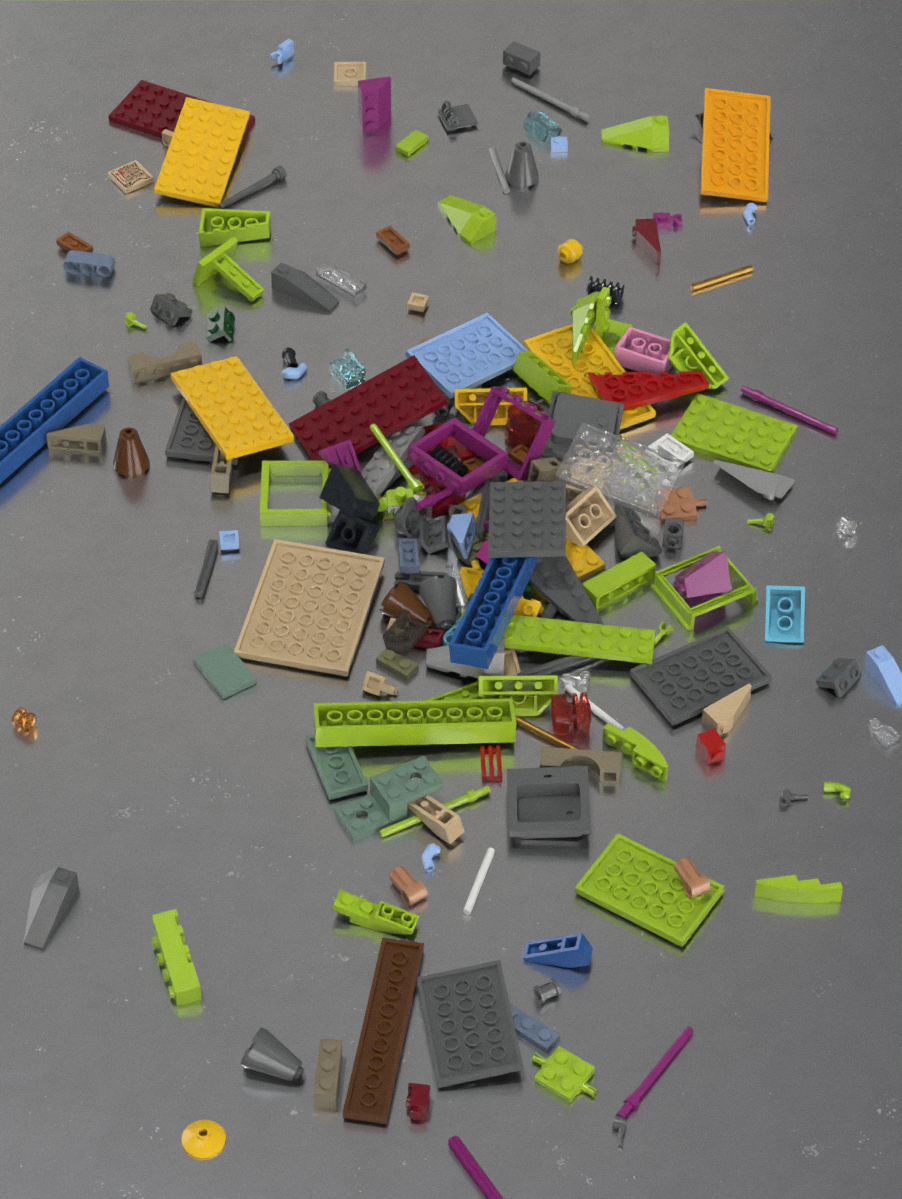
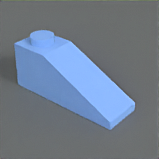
M474 513L452 515L450 522L447 524L448 533L451 534L453 542L464 559H468L475 538L476 520Z
M883 645L867 651L864 668L896 706L901 705L902 673L894 658Z

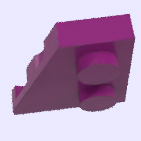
M351 439L318 451L319 455L331 467L333 464L357 469L362 473Z

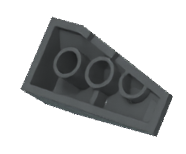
M56 867L39 876L31 892L24 945L44 950L79 889L77 872Z

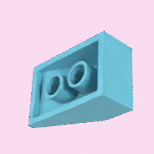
M766 585L765 642L804 643L805 587Z

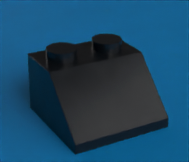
M340 510L325 543L337 550L363 554L373 544L380 526L367 519L351 516Z

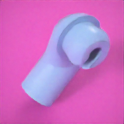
M748 203L742 213L749 225L755 222L752 213H756L755 210H758V206L754 203Z
M300 363L297 368L288 367L282 371V376L285 379L297 380L308 367L305 363Z
M435 843L428 844L421 855L426 872H431L435 869L432 858L433 856H438V853L441 852L440 846Z

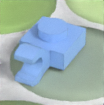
M287 39L278 46V50L271 53V61L277 59V64H280L294 54L293 40Z

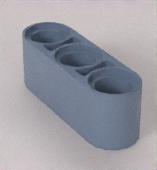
M71 250L66 255L63 269L72 274L107 278L112 273L115 259L106 254Z

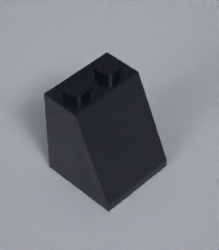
M333 464L319 498L348 515L373 521L380 502L360 471Z

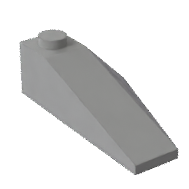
M714 460V464L756 492L764 494L763 498L774 500L775 497L782 499L795 481L779 474Z
M505 639L501 640L488 669L451 663L449 645L427 649L426 667L447 673L453 671L460 673L461 677L467 678V676L477 678V681H479V676H504Z

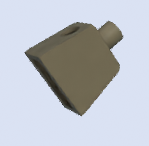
M555 457L532 460L527 482L540 480L544 482L562 481L563 476L570 474V468L567 464L562 465Z

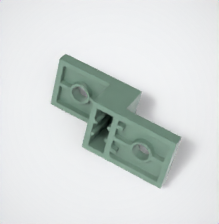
M421 756L371 777L370 794L335 808V815L354 842L407 819L408 803L442 789L443 781L425 756ZM414 777H418V778H420L421 780L415 781V780H411V779L414 778ZM363 815L367 818L362 820L357 817Z

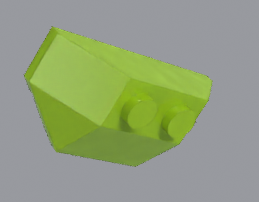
M686 322L672 332L668 359L678 372L702 371L709 383V389H716L729 379Z
M558 675L479 676V697L481 699L513 698L515 715L518 717L539 716L558 696Z

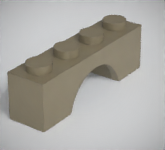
M196 341L179 344L177 351L165 358H154L145 352L127 356L128 370L133 382L136 383L202 365V354Z
M541 747L540 768L588 766V771L598 778L599 783L620 784L622 753Z

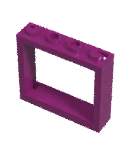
M504 386L491 387L473 427L475 432L485 437L502 398L542 422L522 467L507 459V468L504 469L518 480H527L531 461L540 458L556 421L550 418V414L537 410L536 405L524 402L523 397L511 394L508 388Z
M454 417L409 445L407 460L461 497L507 468L508 453ZM451 436L487 462L464 477H460L425 452Z

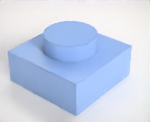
M551 137V153L568 152L567 137Z
M238 530L219 531L221 550L240 549Z

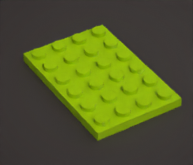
M697 393L671 436L692 451L728 463L773 473L796 434L798 425Z
M617 833L575 886V893L683 947L724 893L725 886L708 878L711 890L690 899L684 890L682 880L674 870V865L677 862Z

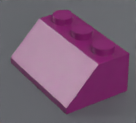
M390 76L358 81V112L362 132L379 130L391 119Z

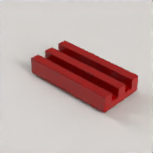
M480 746L482 781H502L500 746H496V748L488 746V749ZM485 754H489L490 776H486ZM493 754H496L498 776H494Z

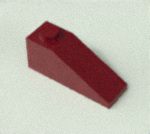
M635 219V226H632V236H635L636 244L656 265H660L661 248L656 219Z

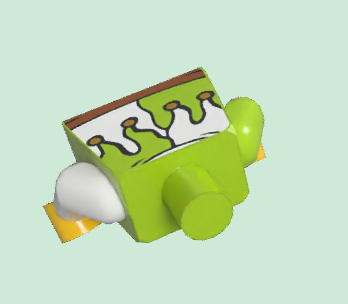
M404 487L387 490L384 497L381 498L380 495L377 498L380 502L377 511L382 512L383 521H395L396 512L403 509L408 498L413 497L417 502L422 501L427 496L426 491L414 494L413 489H405Z

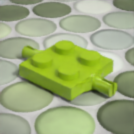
M558 1046L548 1058H544L537 1052L532 1056L531 1060L541 1065V1069L534 1076V1082L567 1102L571 1103L575 1096L582 1091L592 1097L597 1094L598 1089L588 1084L589 1078L595 1072V1067L561 1046Z

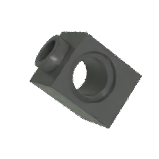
M666 518L662 547L681 549L685 520Z

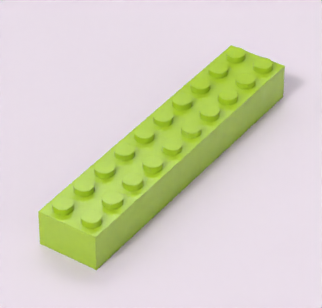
M513 698L314 703L315 747L486 744L515 742L516 718Z

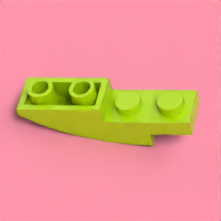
M610 723L603 727L602 741L616 747L625 754L631 755V763L636 767L664 781L667 780L668 764L661 752L646 737L631 727H628L625 731Z
M341 889L332 907V910L351 917V923L392 934H413L420 917L384 901H380L378 905Z

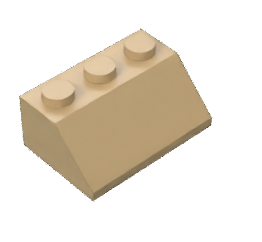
M597 486L584 490L566 506V539L580 547L585 546L617 517Z

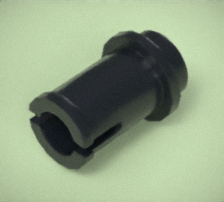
M285 348L282 352V358L286 361L287 368L298 367L295 358L296 353L292 348Z

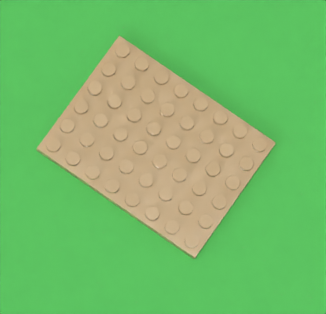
M274 539L234 654H237L239 658L348 677L385 564V558Z

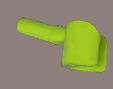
M128 312L126 314L125 324L127 326L135 325L144 330L147 329L146 325L135 320L136 316L134 313Z
M767 513L764 519H748V524H763L764 527L771 528L775 522L773 520L774 514Z
M665 622L660 623V631L655 637L654 646L664 634L670 635L673 632L671 625L664 630L667 624Z

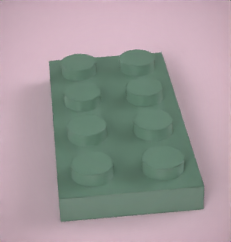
M314 734L305 736V743L329 800L368 790V784L351 746L315 747Z

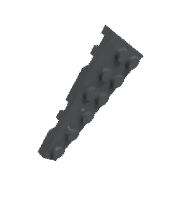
M540 557L529 579L532 587L549 603L555 604L558 607V611L566 614L572 621L604 625L567 557Z

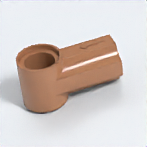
M682 858L674 865V870L682 880L684 890L690 899L711 890L706 875H701L690 859Z
M398 866L389 874L390 880L400 891L401 897L407 906H411L428 897L424 884L421 881H416L405 867Z

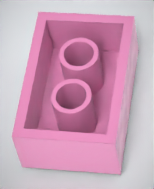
M629 327L615 347V358L621 366L638 372H652V374L669 372L672 367V363L668 359L671 340Z

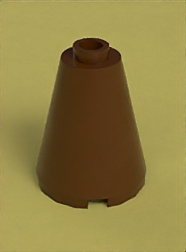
M130 427L120 431L113 460V468L116 474L124 475L128 479L143 476L145 471L150 468V461L136 429Z
M399 581L397 584L400 586L396 589L392 587L381 603L384 608L379 609V611L391 618L408 621L412 627L429 629L434 621L427 607L405 582Z

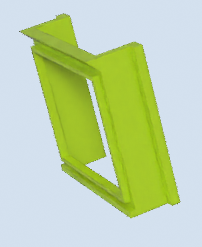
M720 546L655 572L654 584L651 585V589L687 632L694 629L695 617L742 597H746L751 604L759 601L756 597L757 587H753L728 557L730 580L738 589L690 608L665 578L668 575L690 567L711 551H722Z

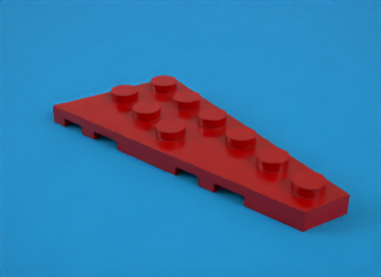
M702 371L679 372V374H669L668 372H661V374H652V372H624L622 375H612V372H605V375L588 374V378L600 399L623 403V411L709 388V383Z

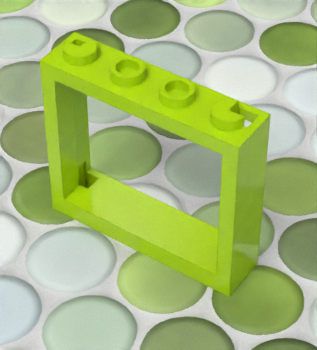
M262 461L260 526H328V517H332V510L328 505L331 504L322 500V509H269L270 476H323V490L331 471L329 464L326 461Z

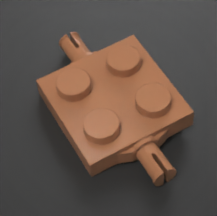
M690 487L657 490L653 492L654 505L644 506V513L656 512L661 524H665L666 518L685 521L697 520L696 507L707 506L706 498L695 500Z

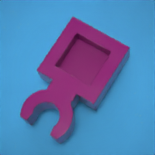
M653 213L652 218L656 219L657 229H671V226L682 227V214L670 216V213Z

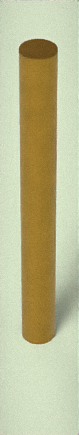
M748 265L691 284L690 289L695 291L752 272L753 266Z
M515 715L516 724L561 748L580 749Z

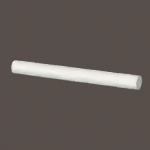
M570 684L565 686L564 690L601 720L625 731L621 724Z
M491 847L487 848L463 909L465 915H470L494 856L495 849Z

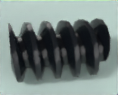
M590 276L586 289L588 295L596 291L601 292L603 287L610 288L609 296H612L611 303L615 301V304L618 305L621 302L624 294V284L622 288H620L619 282L615 286H613V281L606 285V279L600 283L599 278L593 282V277Z
M437 445L430 452L429 455L460 477H464L467 474V465H464L462 461H459L457 457L449 453L444 446Z

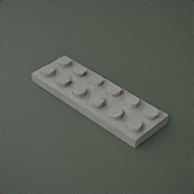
M411 426L403 428L387 437V441L403 463L408 457L409 445L421 439L425 430L423 426ZM381 445L361 474L376 498H378L396 474L398 468Z

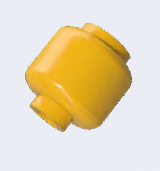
M569 239L559 245L557 253L562 262L571 264L581 258L583 249L577 240Z

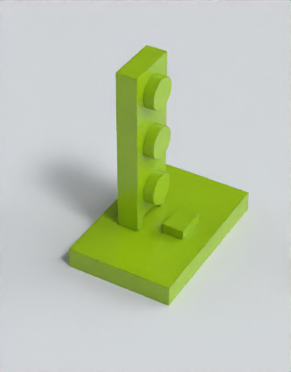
M233 236L198 261L192 283L197 287L209 277L219 272L252 302L261 296L265 289L233 261L239 241Z
M603 287L597 297L596 325L594 330L615 357V347L628 328L633 327V325L609 319L611 314L609 306L612 296H609L610 288Z

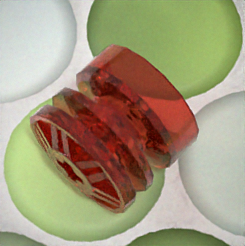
M524 401L526 403L528 402L536 405L537 410H539L540 412L544 411L543 408L540 407L538 404L530 401ZM511 405L508 409L505 428L507 443L512 447H516L521 443L530 449L542 422L515 405Z
M580 692V701H578L577 693H572L571 702H568L565 693L552 694L551 716L555 736L568 735L570 726H573L575 734H579L580 725L584 734L589 733L591 706L586 692Z

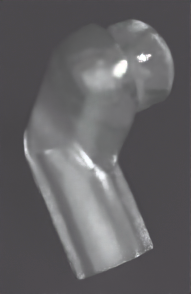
M582 671L580 676L574 677L563 673L561 682L570 684L573 687L583 686L590 682L591 674L588 671Z

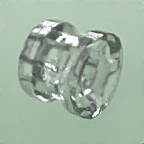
M843 515L836 525V531L838 533L843 532L846 537L851 538L857 530L858 521L850 520L848 516Z

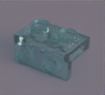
M530 111L523 124L541 142H545L548 134L560 136L562 129L558 127V123L550 120L548 115L542 111L539 113Z
M348 348L344 349V357L329 363V369L346 389L365 382L366 367L358 361L356 355L351 353Z

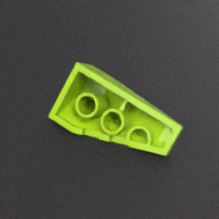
M649 116L602 129V143L618 146L626 144L631 145L633 149H638V147L647 148L648 152H669L668 116Z
M452 195L438 202L445 216L450 219L451 225L456 228L459 237L470 245L496 230V214L483 205Z
M596 291L578 299L576 305L571 308L572 364L576 365L596 321L597 297L600 292Z

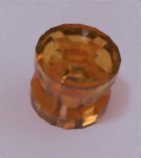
M20 707L13 714L11 722L14 726H20L23 731L28 732L35 725L36 715L31 712L28 713L25 708Z

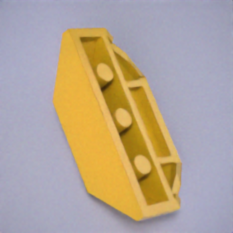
M491 388L454 389L455 408L470 424L476 423ZM508 388L511 394L523 397V401L527 403V388ZM502 398L490 426H510L523 410Z

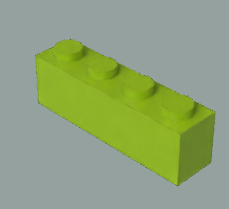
M519 351L513 371L520 379L528 383L530 388L537 391L539 396L546 399L549 405L553 391L571 393L573 386L534 352Z
M640 552L616 564L607 571L601 572L596 577L585 581L582 586L597 610L654 579L656 564L643 552Z

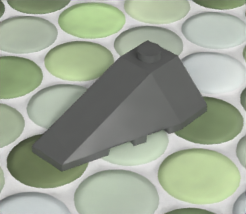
M280 263L271 272L272 288L329 313L339 304V300L306 272Z
M616 499L615 514L617 517L615 518V534L619 554L625 559L640 552H643L648 557L661 554L663 551L658 540L649 536L650 530L640 523L642 519L632 506Z

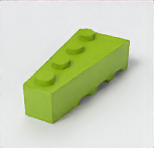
M202 208L198 232L200 247L221 245L233 236L239 240L238 242L270 238V211Z
M177 909L152 915L154 937H151L153 949L158 950L156 956L159 966L163 965L164 967L162 974L164 981L169 982L170 985L168 986L169 996L171 999L174 998L176 1005L179 1006L202 1000L197 973L193 962H191L189 947L185 943L182 925H179V915Z

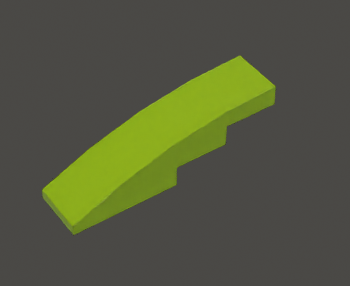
M796 875L755 880L754 895L766 899L794 903H827L841 901L843 887L841 882L820 885L818 878L798 881Z

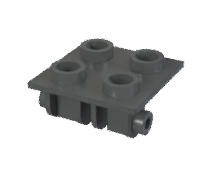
M445 100L442 102L441 109L437 110L447 131L478 125L469 104L451 107V103Z

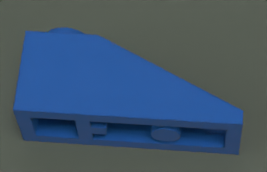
M583 933L526 942L522 959L527 962L568 968L590 965L593 947Z

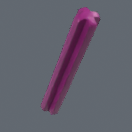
M456 1135L448 1140L449 1147L486 1198L503 1199L461 1139Z

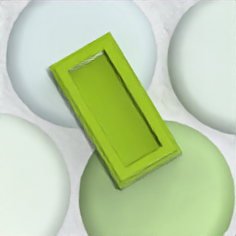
M414 130L395 146V150L409 157L429 140V136Z

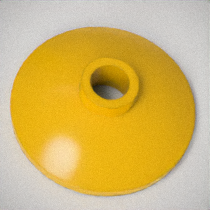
M198 1120L188 1125L183 1131L181 1138L182 1146L192 1157L200 1159L211 1158L220 1153L224 1148L226 1134L218 1123L211 1120Z

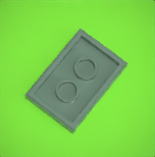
M227 642L193 658V663L222 699L257 683L255 676L237 654H234L233 649Z

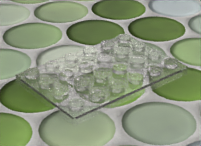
M582 422L555 475V480L566 481V484L584 491L597 486L605 499L659 519L684 467L685 461Z

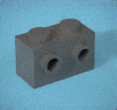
M513 41L503 51V64L530 75L540 66L541 52Z

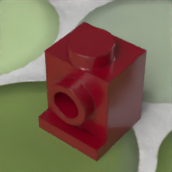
M408 1083L406 1108L409 1109V1118L427 1120L430 1103V1085Z

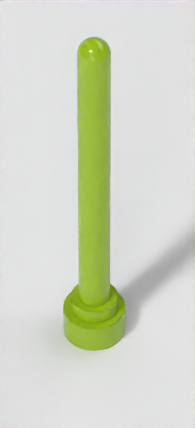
M371 424V431L408 482L407 488L413 489L414 494L420 493L424 488L422 482L419 479L413 478L377 425Z

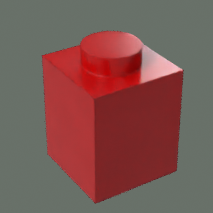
M715 728L697 734L696 749L707 764L725 758L726 744Z

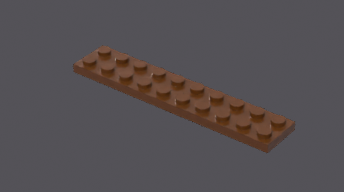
M382 938L344 1104L343 1118L382 1124L387 1123L423 956L424 943Z

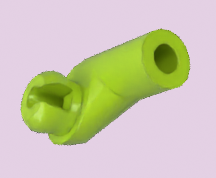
M823 782V792H840L841 799H849L851 797V788L840 782Z

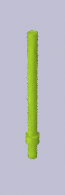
M487 785L475 791L472 789L465 792V795L448 801L443 805L453 809L467 802L469 804L478 800L477 798L491 793L490 787ZM415 815L379 830V834L383 838L417 824L422 820Z

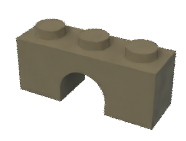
M320 1039L314 1086L315 1109L336 1110L338 1077L342 1062V1040Z

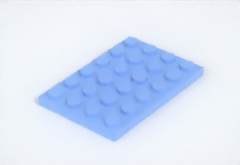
M485 313L407 350L405 356L409 358L415 355L435 384L451 399L455 397L454 389H472L513 369L519 351L528 350L493 317Z

